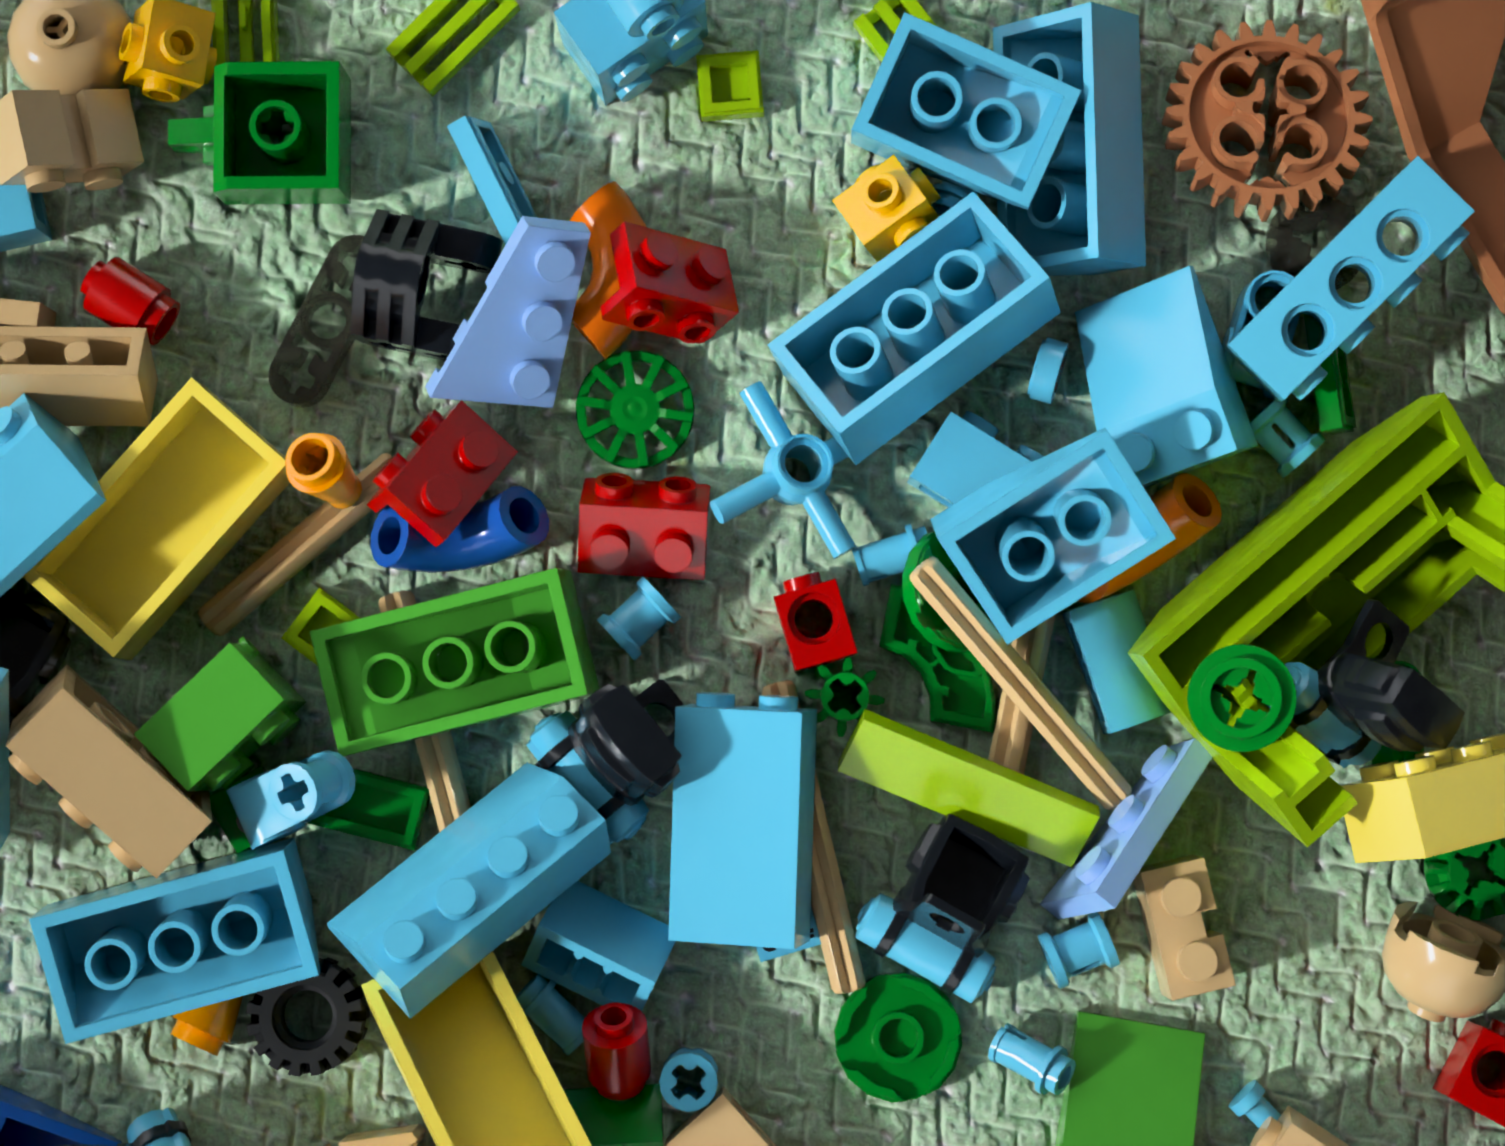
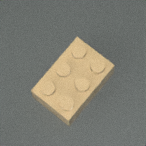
M66 665L12 720L6 747L13 753L8 757V760L31 783L39 785L44 780L62 795L63 798L58 802L60 807L78 825L88 829L92 824H95L113 841L108 845V848L127 868L138 872L144 867L157 879L212 822L210 792H188L134 736V733L139 728L70 666Z

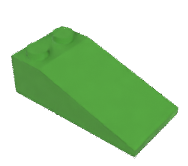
M553 568L310 631L338 753L342 756L587 698L593 692L600 689L572 573L566 569Z
M1077 1010L1070 1058L1075 1060L1076 1066L1074 1074L1064 1090L1055 1146H1194L1205 1033Z

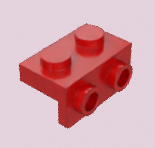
M626 221L610 234L620 289L601 305L600 309L604 321L628 326L636 331H649L677 338L685 343L700 344L712 338L719 329L739 313L726 249Z
M462 400L445 415H441L434 409L424 418L409 436L417 444L416 447L406 458L397 452L372 479L380 489L366 504L375 513L388 504L435 547L439 546L449 537L518 453L514 447Z
M605 473L596 478H585L579 503L578 573L705 580L710 485L697 484L690 478L679 476L667 477L661 481L633 480L630 476L622 473Z

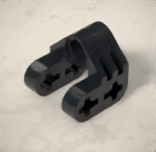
M376 209L356 259L353 277L350 334L356 340L375 347L446 361L455 345L453 337L460 325L420 316L431 263L469 271L490 273L500 256L503 240L483 232L441 224L440 221L427 219L425 221L416 219L415 216L402 214L400 216L391 214L390 211Z

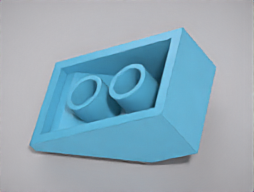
M904 12L851 129V143L885 159L894 154L903 167L911 170L919 167L925 175L1028 210L1082 90Z
M1189 265L1075 312L1096 430L1098 431L1103 428L1108 430L1144 488L1258 446L1193 266Z
M1106 428L1100 429L983 485L930 519L938 541L1007 645L1176 539Z

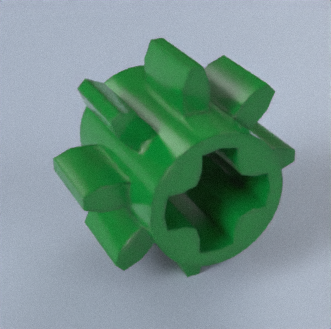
M851 657L845 658L842 664V673L832 675L828 668L820 665L817 668L818 673L825 681V684L821 690H806L804 695L809 699L820 700L822 710L817 713V724L823 722L828 716L836 720L838 737H843L846 733L847 721L854 719L859 721L868 704L877 706L885 702V698L879 695H869L867 684L874 680L877 672L875 670L869 671L861 678L853 674ZM838 681L846 687L854 682L859 686L861 692L856 696L855 701L860 708L856 713L851 714L845 708L838 710L836 713L830 709L827 703L834 696L829 688L831 683Z

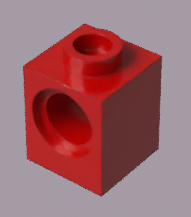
M814 572L782 582L785 593L774 596V603L795 673L851 657L858 653L836 578L822 582L819 572ZM815 602L822 604L830 612L832 625L825 635L818 638H809L801 634L796 628L794 616L797 610L806 603Z
M1492 1018L1486 1028L1467 1020L1432 1089L1505 1127V1024ZM1497 1051L1502 1061L1501 1072L1493 1082L1482 1084L1477 1076V1064L1486 1053Z

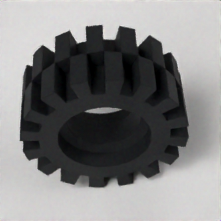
M329 957L325 959L319 958L321 972L319 976L256 992L253 1000L248 1002L246 1014H251V1023L246 1025L248 1036L254 1035L258 1043L253 1048L259 1056L265 1054L271 1060L268 1065L277 1071L284 1068L289 1070L288 1075L299 1077L307 1073H311V1076L322 1074L349 1058L358 1049L357 1045L364 1039L368 1029L365 1027L366 1019L370 1017V1008L365 1006V995L361 985L358 986L353 979L356 974L349 968L343 969L338 966L339 961ZM311 990L318 992L327 999L331 1006L333 1014L331 1026L328 1032L319 1039L304 1040L298 1038L286 1025L284 1015L287 1002L299 991Z

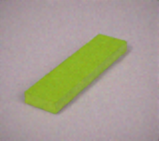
M864 709L838 760V772L940 814H952L992 833L996 837L1069 867H1072L1100 818L1099 806L867 709Z

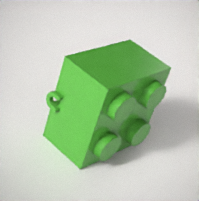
M244 636L238 640L239 644L229 642L134 733V736L188 792L208 790L214 792L221 786L225 791L228 790L254 767V763L248 757L267 742L272 746L278 744L301 721L295 712L306 701Z

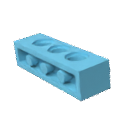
M1417 156L1224 349L1278 402L1285 400L1291 393L1301 401L1327 376L1328 372L1320 364L1337 347L1346 354H1349L1375 328L1367 318L1385 300L1395 308L1422 282V279L1414 271L1432 253L1442 261L1470 234L1462 224L1475 210L1430 166ZM1402 222L1412 229L1415 235V246L1410 255H1395L1385 247L1382 235L1387 223ZM1354 268L1365 275L1369 288L1367 296L1362 302L1350 303L1338 295L1335 288V279L1341 269ZM1306 314L1314 317L1319 322L1322 329V337L1315 349L1303 350L1296 347L1290 341L1288 325L1293 316Z

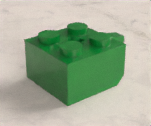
M340 61L225 62L214 66V105L203 106V118L168 119V145L176 153H203L204 165L214 166L213 193L225 205L351 204V79ZM289 124L293 133L286 135L282 143L275 144L271 136L281 135L282 125Z

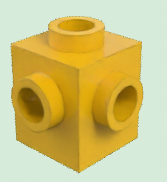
M175 0L146 1L135 11L134 21L126 25L120 41L119 59L126 61L123 83L142 88V94L150 99L168 103L178 102L180 99L184 100L201 86L208 84L213 76L214 66H216L217 50L214 47H210L216 13Z
M893 154L883 163L866 169L857 178L855 184L834 198L832 202L876 262H879L939 217L931 205L941 197L919 167L908 174Z

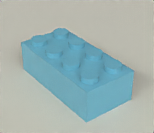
M973 191L767 345L786 380L853 463L857 465L1060 314L1061 311L1050 277Z

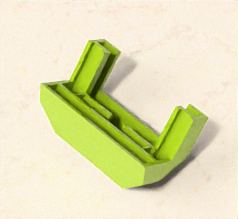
M1445 392L1422 396L1352 441L1165 604L1128 651V655L1166 707L1188 732L1202 744L1230 780L1308 848L1358 804L1348 791L1329 777L1335 772V769L1326 756L1290 726L1274 743L1250 752L1226 750L1207 740L1195 726L1188 708V687L1194 671L1214 651L1238 644L1263 648L1274 654L1284 664L1287 662H1300L1311 668L1319 669L1344 643L1367 599L1371 598L1383 603L1409 626L1410 634L1476 575H1479L1505 592V487L1493 478ZM1381 623L1374 625L1368 632L1365 643L1367 652L1365 657H1376L1384 647L1386 633ZM1251 670L1248 679H1244L1239 687L1228 685L1225 688L1218 684L1215 685L1214 690L1223 693V697L1232 702L1230 710L1232 717L1228 724L1230 726H1234L1237 717L1241 718L1246 709L1255 711L1261 709L1266 712L1270 710L1265 704L1261 703L1262 699L1253 694L1255 685L1253 679L1256 674L1254 670Z

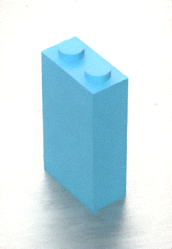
M702 692L696 693V704L675 707L674 746L682 756L678 762L680 772L673 780L668 941L796 949L810 941L817 709H799L798 697L759 696V707L735 706V694Z

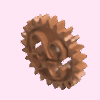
M1272 20L1266 21L1259 36L1253 35L1251 28L1246 22H1240L1235 41H1232L1220 29L1214 35L1211 44L1212 50L1198 43L1195 45L1191 56L1192 63L1181 61L1175 76L1179 83H1170L1165 101L1173 106L1166 107L1162 118V125L1174 129L1168 133L1164 145L1168 150H1183L1179 154L1174 166L1176 172H1184L1191 169L1196 171L1189 188L1192 192L1201 190L1207 185L1215 189L1210 206L1215 208L1226 197L1235 200V217L1240 218L1248 204L1257 205L1261 222H1266L1273 206L1279 205L1287 220H1291L1298 210L1299 200L1308 209L1315 212L1323 200L1322 192L1336 198L1344 185L1342 178L1352 180L1360 165L1356 158L1363 157L1370 142L1362 134L1367 133L1373 121V116L1359 112L1364 108L1369 98L1368 91L1361 90L1350 91L1360 72L1357 68L1339 72L1337 66L1343 55L1341 49L1332 51L1326 56L1318 52L1322 43L1323 36L1318 33L1307 44L1298 41L1299 27L1297 24L1293 23L1285 37L1276 36ZM1284 57L1286 59L1281 65L1269 98L1268 124L1274 127L1268 142L1269 162L1276 161L1281 147L1293 143L1305 147L1312 157L1301 159L1286 152L1273 177L1274 180L1266 176L1260 181L1256 179L1248 185L1246 183L1252 176L1264 143L1265 117L1259 111L1265 98V79L1258 78L1253 92L1243 97L1230 95L1221 85L1234 83L1247 90L1252 84L1259 63L1267 66L1273 61L1277 63ZM1285 87H1302L1309 93L1311 98L1297 99L1290 95ZM1226 141L1238 142L1246 148L1249 154L1244 156L1231 155L1224 150L1221 143Z

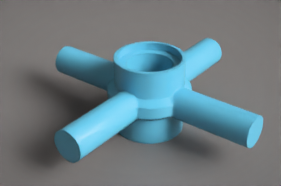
M758 381L742 390L739 394L771 449L764 459L763 474L710 501V507L719 523L724 524L771 498L785 505L803 504L834 559L856 547L855 543L825 493L831 481L833 465L849 456L833 437L823 442L818 437L810 434L792 435L762 381ZM785 458H795L802 461L809 470L810 481L800 482L792 478L786 470Z

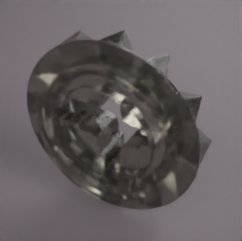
M1323 194V200L1315 212H1312L1299 200L1298 210L1291 220H1287L1280 208L1271 220L1266 234V253L1272 269L1284 271L1295 277L1312 260V256H1310L1311 246L1301 242L1302 238L1292 235H1310L1322 220H1325L1323 227L1326 229L1325 239L1331 242L1357 216L1355 207L1346 205L1336 198ZM1354 268L1341 269L1335 279L1336 290L1349 283L1359 270Z

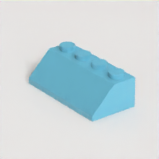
M1088 2L994 27V52L1082 90L1028 210L997 200L998 220L1048 276L1098 275L1146 266L1139 15L1098 3Z
M25 393L10 406L0 408V597L106 501L78 436Z
M527 762L327 922V926L411 1019L611 853L606 820L563 776Z
M295 838L268 844L255 850L250 849L238 854L235 853L161 873L157 879L154 876L50 903L29 919L65 1044L319 976L321 973L312 898Z

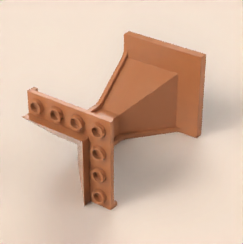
M1361 0L1407 157L1411 162L1419 156L1475 210L1462 224L1470 234L1460 245L1497 307L1505 315V162L1480 122L1505 38V0Z

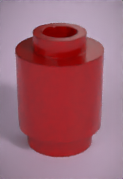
M114 257L107 263L98 261L86 274L80 288V292L86 295L83 302L84 310L111 327L147 328L151 345L158 344L166 336L176 321L181 307L178 301L171 298V290L120 257Z
M613 1002L595 1008L585 1017L582 1024L588 1079L596 1087L598 1093L607 1099L626 1100L632 1098L643 1090L651 1074L646 1017L640 1009L626 1003Z

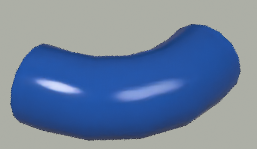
M511 486L498 495L476 503L449 537L439 546L435 547L388 505L378 514L371 532V551L378 565L391 569L428 573L470 570L503 562L543 542L549 533V517L540 498L531 490L522 486Z

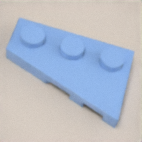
M529 216L521 217L485 281L486 291L470 319H463L453 337L455 345L441 370L435 368L425 388L430 398L553 408L591 234L584 222Z
M1194 738L1171 746L1162 745L1150 755L1142 767V777L1132 788L1130 796L1126 797L1115 808L1113 813L1078 855L1073 866L1065 871L1041 901L1040 905L1059 920L1111 910L1117 907L1212 759V756L1197 739Z

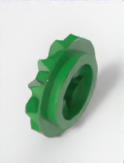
M1238 644L1214 651L1198 665L1189 683L1187 700L1190 716L1199 732L1207 740L1226 750L1250 752L1274 743L1287 730L1294 717L1297 691L1289 670L1274 654L1257 646ZM1251 670H1254L1256 674L1253 679L1255 683L1253 694L1262 699L1261 703L1271 706L1269 712L1258 709V711L1246 709L1241 718L1237 717L1234 726H1230L1228 724L1232 717V714H1230L1232 702L1224 698L1223 693L1215 691V685L1218 684L1225 688L1228 685L1239 687L1244 679H1248Z
M1505 838L1425 858L1424 875L1428 889L1438 904L1445 910L1456 916L1461 915L1478 921L1505 914ZM1484 851H1488L1489 858L1486 866L1494 872L1493 876L1499 878L1498 883L1478 879L1472 887L1468 886L1469 883L1466 881L1469 878L1470 872L1462 866L1463 862L1456 859L1455 855L1479 858Z

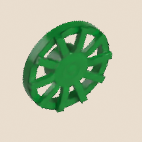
M646 351L616 353L595 364L582 382L577 395L576 419L586 444L602 460L623 469H647L669 460L685 444L694 422V399L684 375L674 364L661 355ZM632 362L652 364L642 385L635 383ZM619 364H623L626 386L622 388L605 373ZM662 369L675 380V383L654 393L651 388L659 371ZM597 380L613 394L611 400L588 397ZM680 391L682 392L684 411L660 407L659 402ZM586 407L609 410L610 416L588 427ZM660 418L682 421L680 431L674 439L658 425ZM615 425L618 432L609 450H607L596 441L594 435ZM652 432L666 448L647 457L644 435ZM627 435L635 437L638 458L630 459L617 455Z

